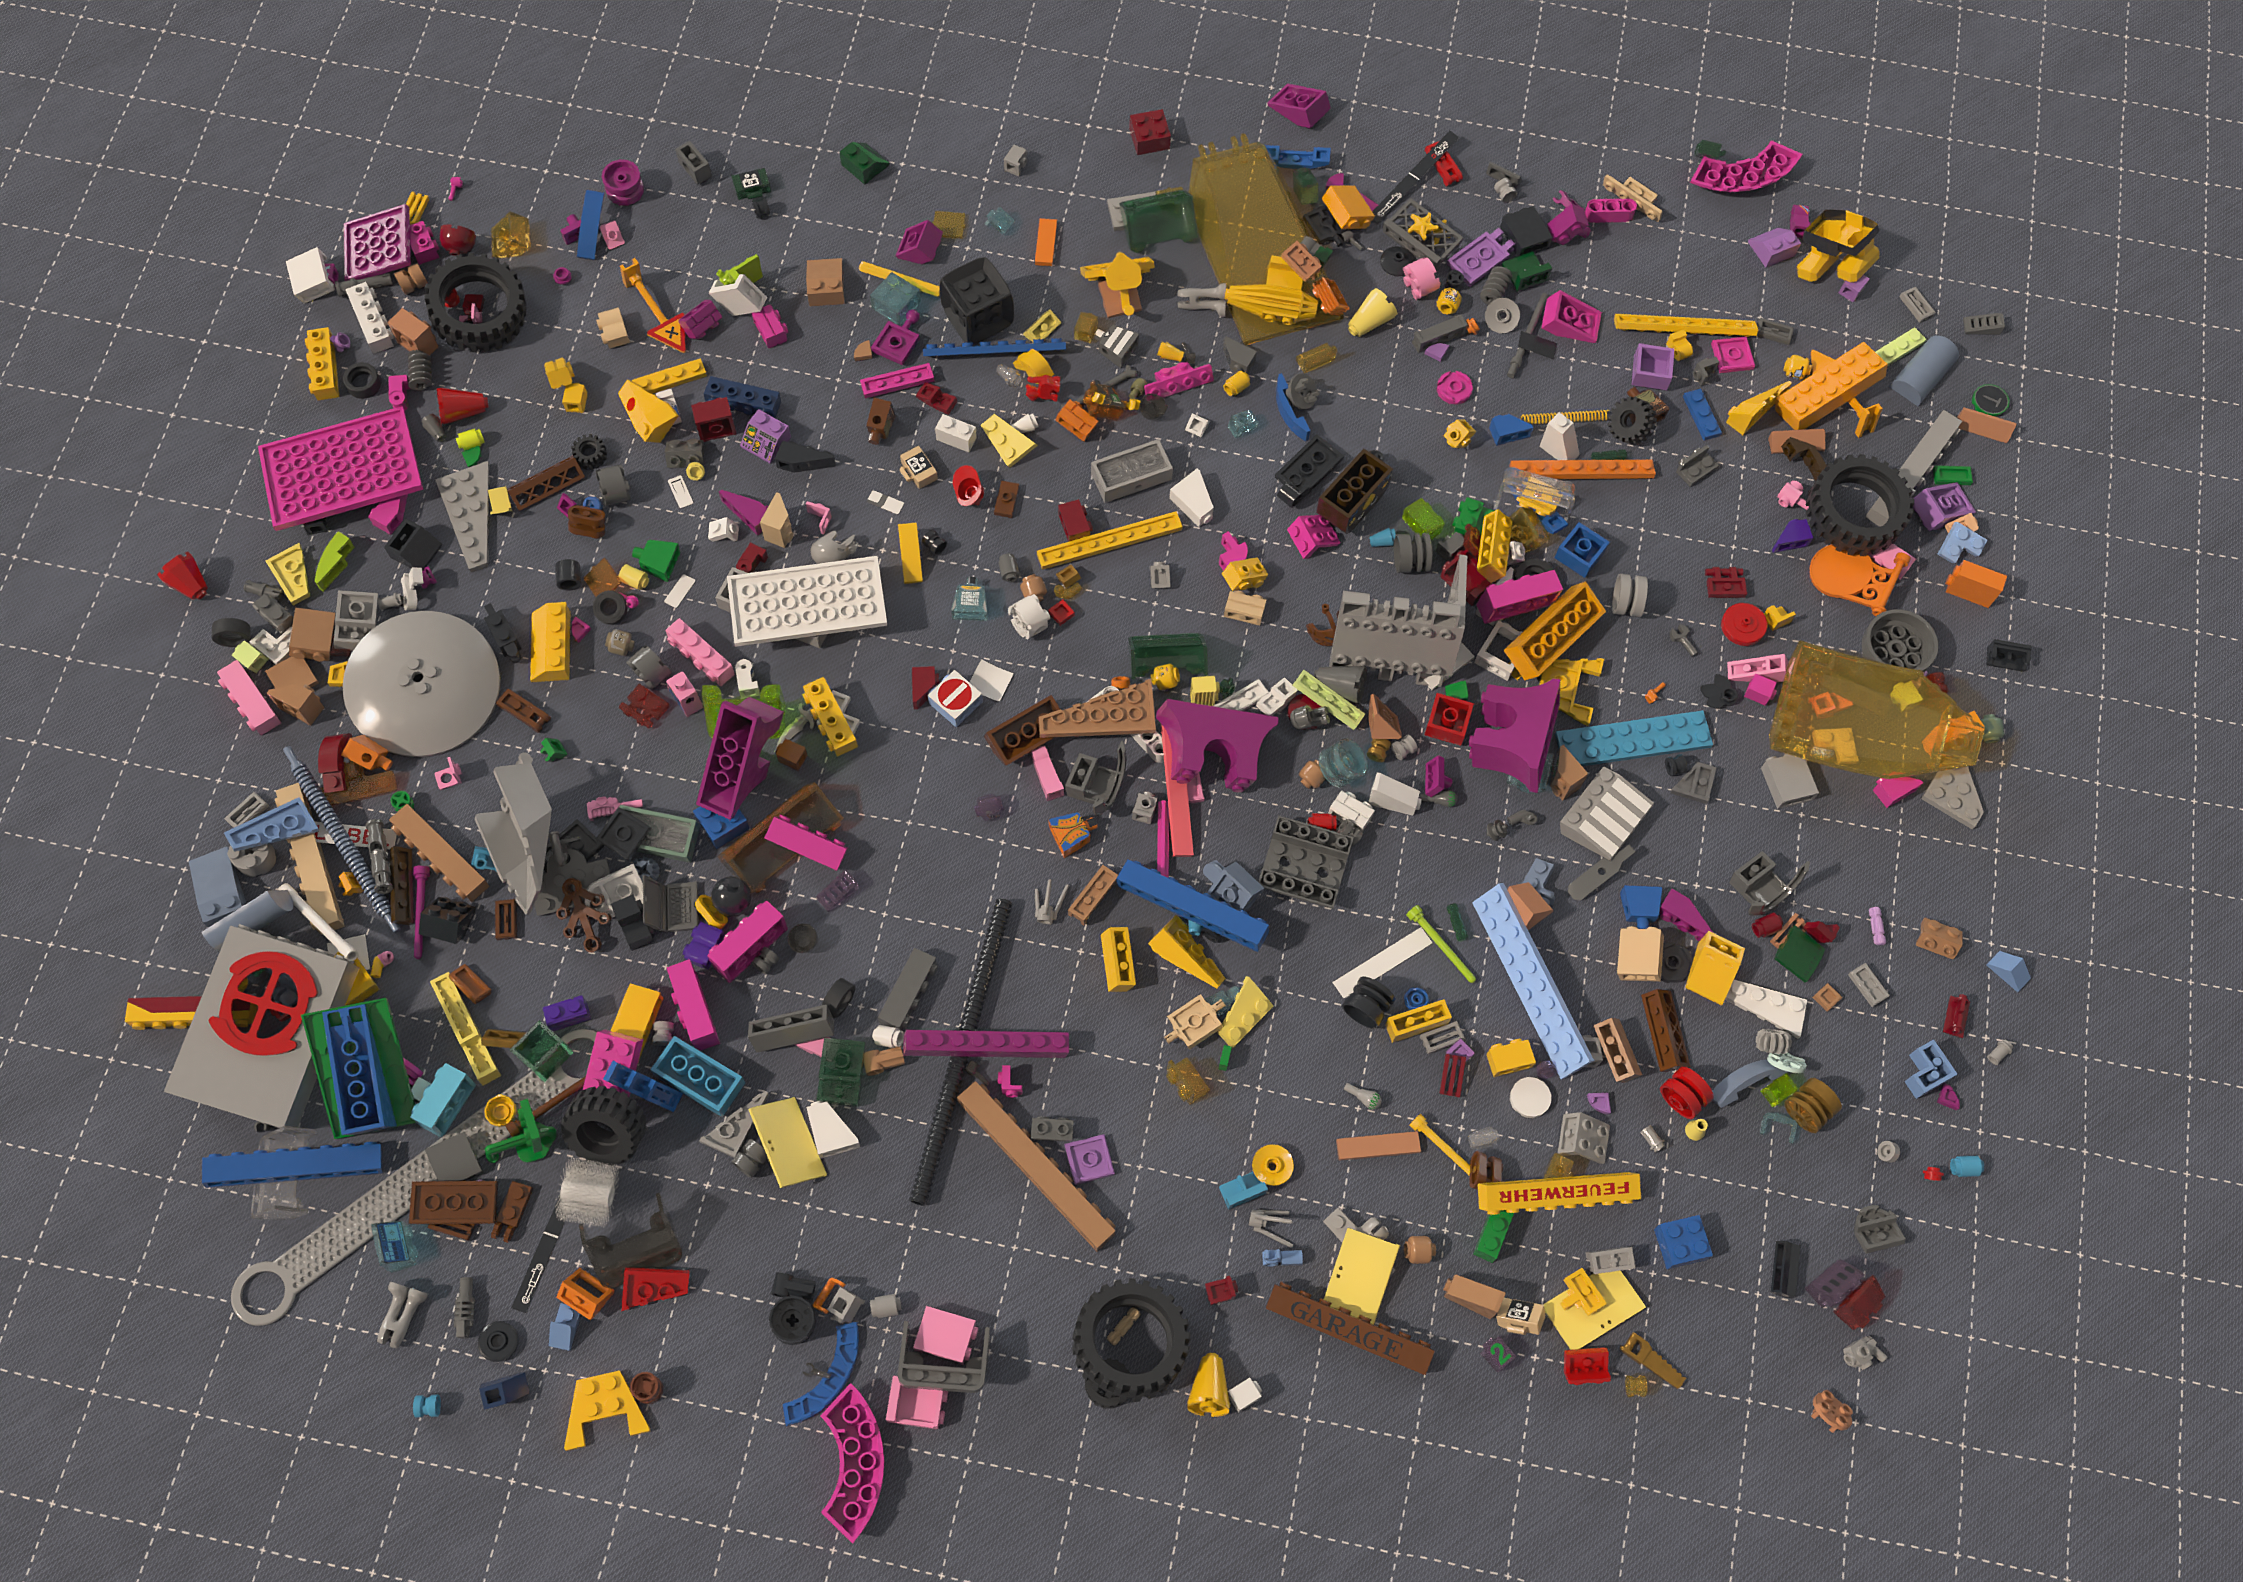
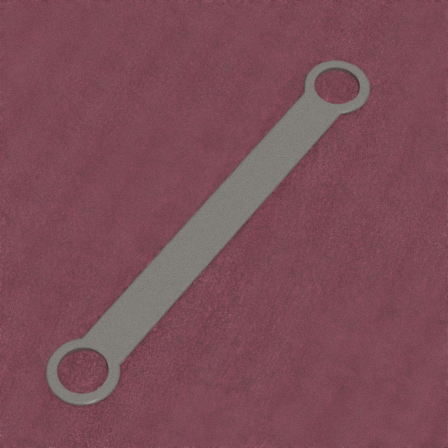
M578 1029L567 1033L555 1044L551 1057L501 1094L512 1098L517 1109L521 1108L520 1101L528 1099L531 1110L534 1111L582 1079L570 1077L563 1071L561 1055L564 1049L573 1041L588 1039L595 1042L597 1032L589 1029ZM485 1105L431 1146L465 1132L473 1152L476 1153L479 1159L485 1155V1147L487 1145L505 1140L511 1134L505 1126L498 1127L488 1122L485 1118ZM518 1111L513 1122L515 1120L519 1121ZM424 1150L273 1262H259L245 1269L236 1279L231 1292V1303L235 1314L245 1323L255 1326L268 1325L278 1321L289 1311L297 1293L377 1235L376 1224L394 1222L410 1210L412 1181H438L426 1151ZM259 1273H276L281 1277L285 1285V1295L281 1304L268 1314H251L247 1311L242 1301V1293L246 1283Z

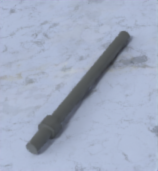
M1542 293L1526 330L1527 333L1533 334L1549 297L1548 294ZM1519 347L1516 355L1512 358L1510 362L1511 367L1507 374L1509 378H1514L1517 369L1520 368L1525 349Z

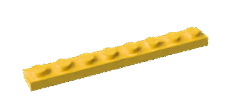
M1615 314L1614 317L1616 329L1671 331L1673 333L1685 330V332L1691 334L1707 333L1709 335L1724 334L1727 336L1742 335L1745 337L1757 336L1758 333L1756 322L1747 320Z
M1177 511L1041 549L1037 551V557L1042 570L1181 531L1183 526Z

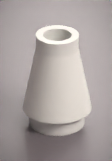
M1027 414L1011 425L1020 433L1035 431V428L1039 427L1033 414Z

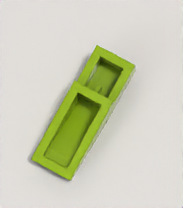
M339 531L328 543L317 567L315 583L323 592L348 566L345 558L355 548L351 540Z

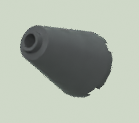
M1319 667L1318 670H1315L1313 676L1341 697L1353 703H1360L1365 691V687H1363L1364 681H1367V667Z

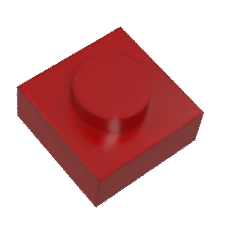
M1064 600L1048 609V613L1060 626L1075 616V612Z

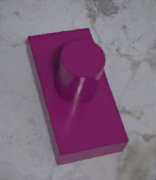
M574 214L567 217L569 226L560 230L566 245L579 240L581 220H578Z
M1440 755L1426 763L1425 794L1432 797L1444 788L1448 789L1452 785V779L1444 775V758Z

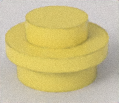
M692 462L687 466L686 473L691 480L697 481L703 478L705 469L702 464Z

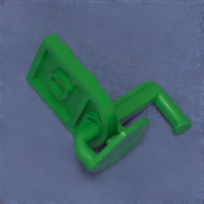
M528 1099L520 1101L521 1108L517 1109L523 1131L518 1136L487 1145L485 1147L487 1160L490 1163H495L499 1159L498 1153L515 1147L519 1159L525 1163L543 1159L553 1144L557 1131L552 1126H545L535 1121Z

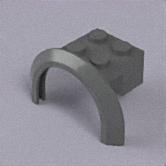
M1123 741L1120 742L1117 749V771L1099 766L1097 758L1079 753L1066 782L1067 796L1094 804L1093 812L1096 816H1100L1110 809L1120 790L1127 762Z
M1762 851L1735 871L1729 883L1751 904L1748 911L1750 916L1764 915L1778 906L1799 886L1809 871L1810 861L1803 864L1790 883L1786 885L1773 872L1776 864Z

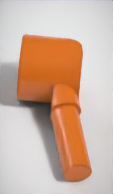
M1664 682L1655 689H1650L1645 695V699L1649 704L1659 698L1656 694L1666 686Z

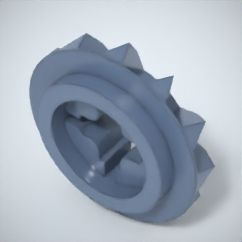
M643 856V858H636L632 863L642 883L643 875L653 880L658 879L660 873L659 866L652 858ZM647 867L646 870L649 874L643 873L640 875L638 869Z

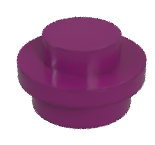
M560 267L555 270L553 277L556 283L564 285L570 282L572 275L568 269Z

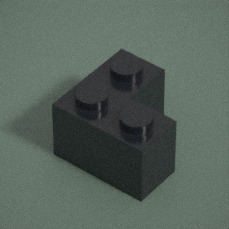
M630 895L611 903L616 919L622 928L631 951L654 942L652 937L655 934L654 929L643 923V904L640 899L636 900L634 895Z

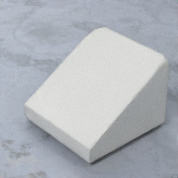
M1192 414L1185 430L1202 437L1210 421Z

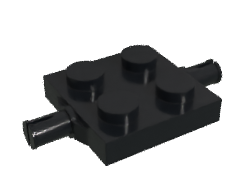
M1315 198L1311 199L1309 204L1313 210L1304 214L1303 220L1319 245L1329 240H1334L1338 247L1343 246L1344 242L1340 236L1342 233L1350 231V229H1341L1326 205L1320 206Z

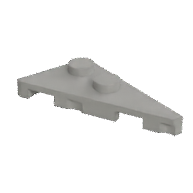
M764 1091L755 1096L745 1107L739 1108L725 1122L718 1124L716 1129L705 1137H701L700 1143L734 1158L740 1152L754 1125L749 1109L764 1105L769 1093Z

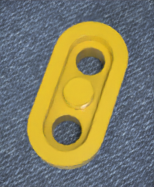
M707 895L699 896L695 902L697 911L702 914L708 925L722 929L728 922V918L715 909L711 897Z

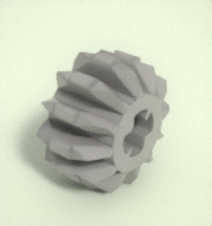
M1762 1029L1758 1031L1756 1048L1760 1051L1772 1054H1786L1790 1051L1792 1040L1789 1033L1775 1029Z

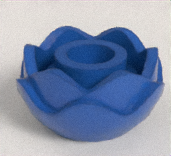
M1410 988L1404 996V1003L1409 1010L1428 1005L1429 998L1424 989Z

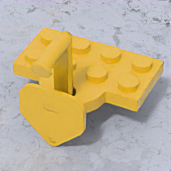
M1118 252L1112 262L1080 267V271L1085 279L1088 278V281L1098 280V277L1104 276L1107 286L1111 290H1120L1122 311L1130 316L1134 313V307L1130 305L1128 289L1138 287L1142 281L1141 273L1150 272V269L1155 268L1154 261L1149 257L1130 259L1124 253Z

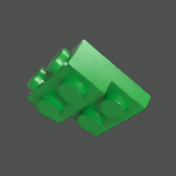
M1467 497L1465 502L1461 501L1458 511L1461 512L1460 516H1455L1453 521L1454 533H1460L1466 539L1481 543L1484 516L1494 510L1483 507V502Z

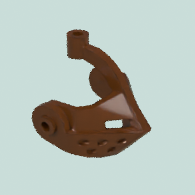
M1323 604L1322 613L1326 614L1331 628L1323 631L1318 630L1313 623L1307 624L1306 627L1313 641L1319 645L1331 647L1333 640L1326 639V637L1334 639L1336 625L1329 612V605Z

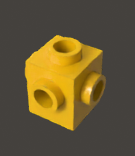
M1457 419L1447 427V432L1443 436L1451 447L1464 448L1469 445L1472 436L1477 431L1465 419Z

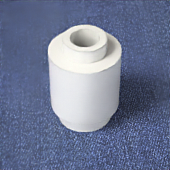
M879 1025L873 1031L872 1037L876 1045L895 1048L902 1046L904 1042V1032L900 1031L899 1028Z

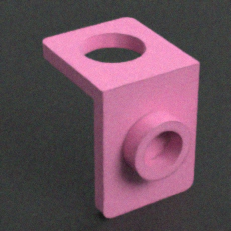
M616 221L599 226L608 249L625 243Z
M473 303L471 319L473 324L482 323V314L478 312L475 303ZM460 316L459 321L464 323L467 321L468 316Z
M807 501V512L823 517L819 527L821 534H824L832 518L830 508L819 503L814 504Z
M451 757L447 758L450 768L435 772L440 790L462 783L459 776L462 774L458 763L455 764ZM444 774L452 775V780L449 783L441 782V777Z

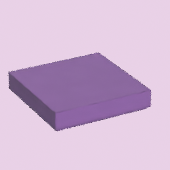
M1105 1134L1065 1144L1074 1185L1115 1175Z

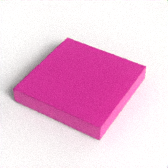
M1747 336L1712 341L1711 345L1714 356L1719 360L1717 366L1719 373L1754 370L1755 363Z

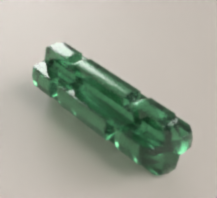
M1625 449L1618 450V452L1611 450L1601 451V453L1593 452L1591 454V460H1625L1627 457Z
M1456 903L1447 906V911L1451 916L1450 920L1454 932H1456V938L1458 941H1464L1468 938V934L1464 930L1465 925L1461 914L1458 913V905Z

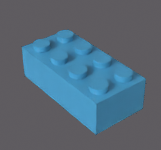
M675 1036L651 1068L655 1077L721 1117L724 1116L745 1085L742 1076Z

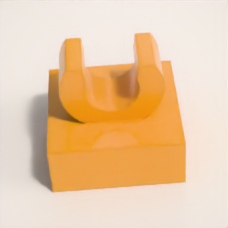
M343 872L339 876L341 882L338 886L346 890L343 896H351L353 893H362L364 891L352 872Z

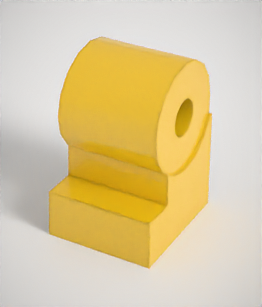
M1685 330L1670 334L1666 343L1668 348L1674 349V358L1677 361L1693 355V349L1686 339L1687 333Z

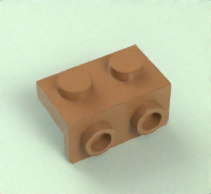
M1924 917L1921 922V933L1916 941V946L1954 959L1962 947L1963 932L1955 927H1949L1936 920Z

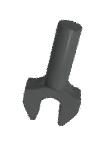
M1679 624L1678 630L1681 633L1680 635L1672 628L1670 631L1672 642H1681L1692 657L1697 655V650L1687 638L1690 630L1686 626Z

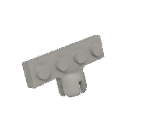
M1339 1207L1323 1221L1342 1243L1347 1228L1381 1240H1385L1389 1235L1385 1226H1382L1374 1233V1230L1382 1223L1377 1218L1372 1217L1361 1227H1357ZM1394 1267L1392 1268L1390 1276L1396 1271Z

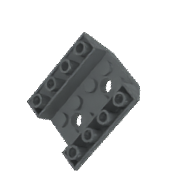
M1278 815L1258 883L1266 890L1333 909L1354 837ZM1281 859H1288L1290 865L1287 867L1280 864ZM1323 869L1327 871L1328 876L1322 878L1318 876L1317 872Z

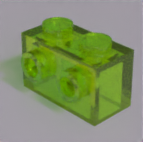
M1422 498L1406 507L1402 515V519L1415 533H1419L1420 537L1422 533H1429L1431 540L1442 533L1445 525L1442 517L1437 515L1432 510L1431 505Z

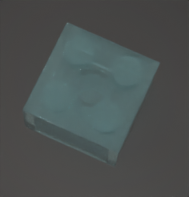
M891 272L870 295L871 307L900 325L906 319V313L909 310L915 309L921 302L920 289Z

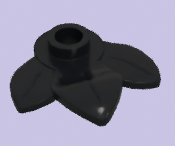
M1719 674L1715 675L1714 684H1705L1700 687L1702 694L1708 698L1706 705L1711 708H1721L1724 705L1730 706L1735 704L1738 699L1737 692L1731 688L1730 681Z

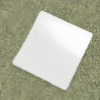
M982 659L969 683L979 690L983 696L1000 701L1013 673L998 668Z

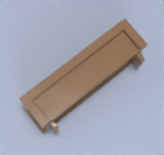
M1102 865L1070 906L1068 915L1070 917L1074 916L1085 926L1086 920L1112 886L1115 883L1117 884L1116 878L1118 875Z

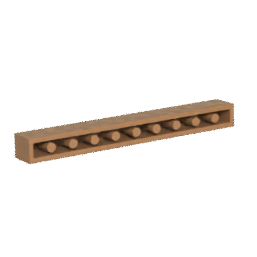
M975 1081L957 1097L958 1103L1095 1251H1099L1115 1236V1225L1109 1218L1104 1219L1100 1215L1101 1210L1095 1203L1090 1204L1085 1199L1087 1195L1081 1188L1076 1189L1071 1184L1073 1180L1067 1173L1062 1174L1057 1169L1059 1165L1053 1158L1048 1159L1043 1154L1045 1150L1039 1143L1034 1144L1029 1139L1031 1135L1025 1128L1020 1129L1016 1125L1017 1120L1011 1113L1006 1114L1002 1110L1003 1105L996 1098L993 1100L988 1095L990 1092L984 1084L979 1085Z

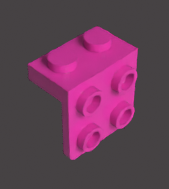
M1320 515L1298 516L1287 529L1303 559H1308L1319 547H1332L1340 544V540L1330 523Z

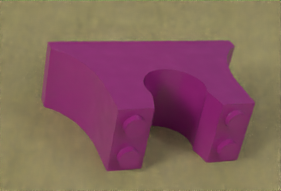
M1551 679L1544 684L1526 688L1488 684L1486 692L1483 691L1481 696V703H1483L1481 715H1484V723L1494 727H1505L1506 729H1475L1474 736L1471 735L1469 739V747H1471L1469 759H1472V767L1499 771L1511 775L1525 784L1530 792L1538 793L1560 706L1561 680Z
M748 697L738 705L726 700L721 703L696 805L729 820L734 818L748 794L767 777L770 761L759 757L766 741L779 730L784 714L783 711L752 697Z
M1167 699L1157 710L1156 719L1164 726L1171 743V780H1177V783L1180 784L1190 782L1201 771L1204 762V751H1212L1218 754L1224 761L1225 786L1227 789H1232L1233 792H1243L1256 781L1258 753L1264 737L1278 725V717L1172 699Z

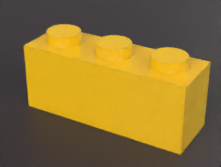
M1109 927L1101 934L1108 992H1127L1136 985L1128 927Z
M1445 999L1388 1017L1385 1026L1392 1043L1448 1025L1452 1016Z

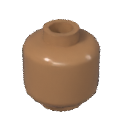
M1033 574L1022 579L1023 582L1020 588L1024 598L1034 594L1039 599V602L1044 600L1043 596L1047 593V589L1040 576Z
M1317 760L1314 762L1308 761L1299 772V776L1302 779L1300 782L1308 789L1310 787H1320L1328 776L1327 768Z
M1411 1236L1404 1243L1405 1258H1408L1414 1264H1427L1432 1260V1256L1436 1255V1245L1432 1243L1428 1236Z

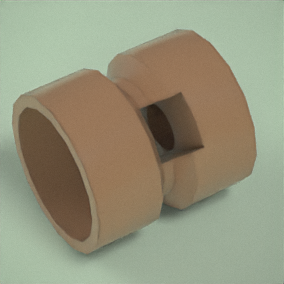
M418 264L408 267V271L401 270L394 274L405 295L414 292L416 287L419 289L425 287L427 283Z

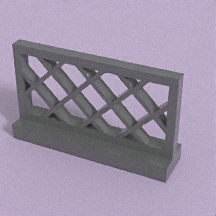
M1410 198L1391 219L1388 218L1383 223V232L1402 247L1408 249L1418 259L1428 258L1437 271L1440 268V264L1464 238L1431 214L1430 223L1441 227L1443 233L1433 234V231H1431V234H1426V238H1431L1432 245L1421 243L1422 237L1419 234L1411 235L1408 233V229L1413 224H1408L1407 218H1411L1412 214L1426 217L1429 211ZM1411 205L1416 209L1417 213L1407 214L1406 209ZM1405 218V225H1398L1395 221ZM1443 237L1444 244H1434V238ZM1446 237L1457 239L1454 243L1446 244ZM1444 248L1445 253L1440 257L1435 253V249Z

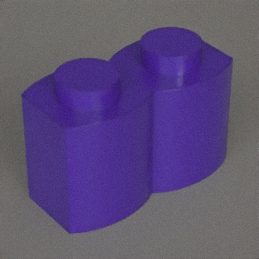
M700 922L698 926L694 927L691 934L693 939L690 944H686L683 955H685V961L690 959L692 964L708 970L711 962L707 955L714 945H719L722 942L724 932L721 929Z

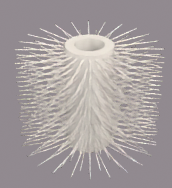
M573 1158L577 1165L579 1162L580 1169L578 1167L577 1170L576 1167L575 1170L574 1165L573 1168L571 1165V1170L569 1168L568 1173L566 1165V1178L564 1174V1181L559 1195L561 1197L560 1204H562L560 1207L562 1212L563 1209L565 1212L562 1219L564 1218L568 1221L566 1208L567 1214L570 1213L571 1209L574 1220L576 1219V1211L579 1222L581 1217L579 1220L578 1213L582 1215V1212L584 1217L585 1214L587 1217L588 1213L589 1219H592V1222V1215L595 1214L596 1219L597 1216L599 1219L600 1215L602 1221L604 1216L606 1218L607 1213L609 1222V1207L611 1212L615 1191L613 1183L616 1181L612 1169L611 1173L609 1170V1174L608 1171L607 1174L605 1172V1175L609 1178L607 1180L603 1175V1170L601 1173L600 1167L598 1171L597 1165V1172L595 1170L592 1173L590 1168V1171L588 1169L587 1173L585 1163H582V1171L580 1161Z

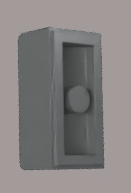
M1489 162L1487 175L1497 180L1509 178L1512 183L1511 186L1515 189L1518 187L1522 180L1521 176Z

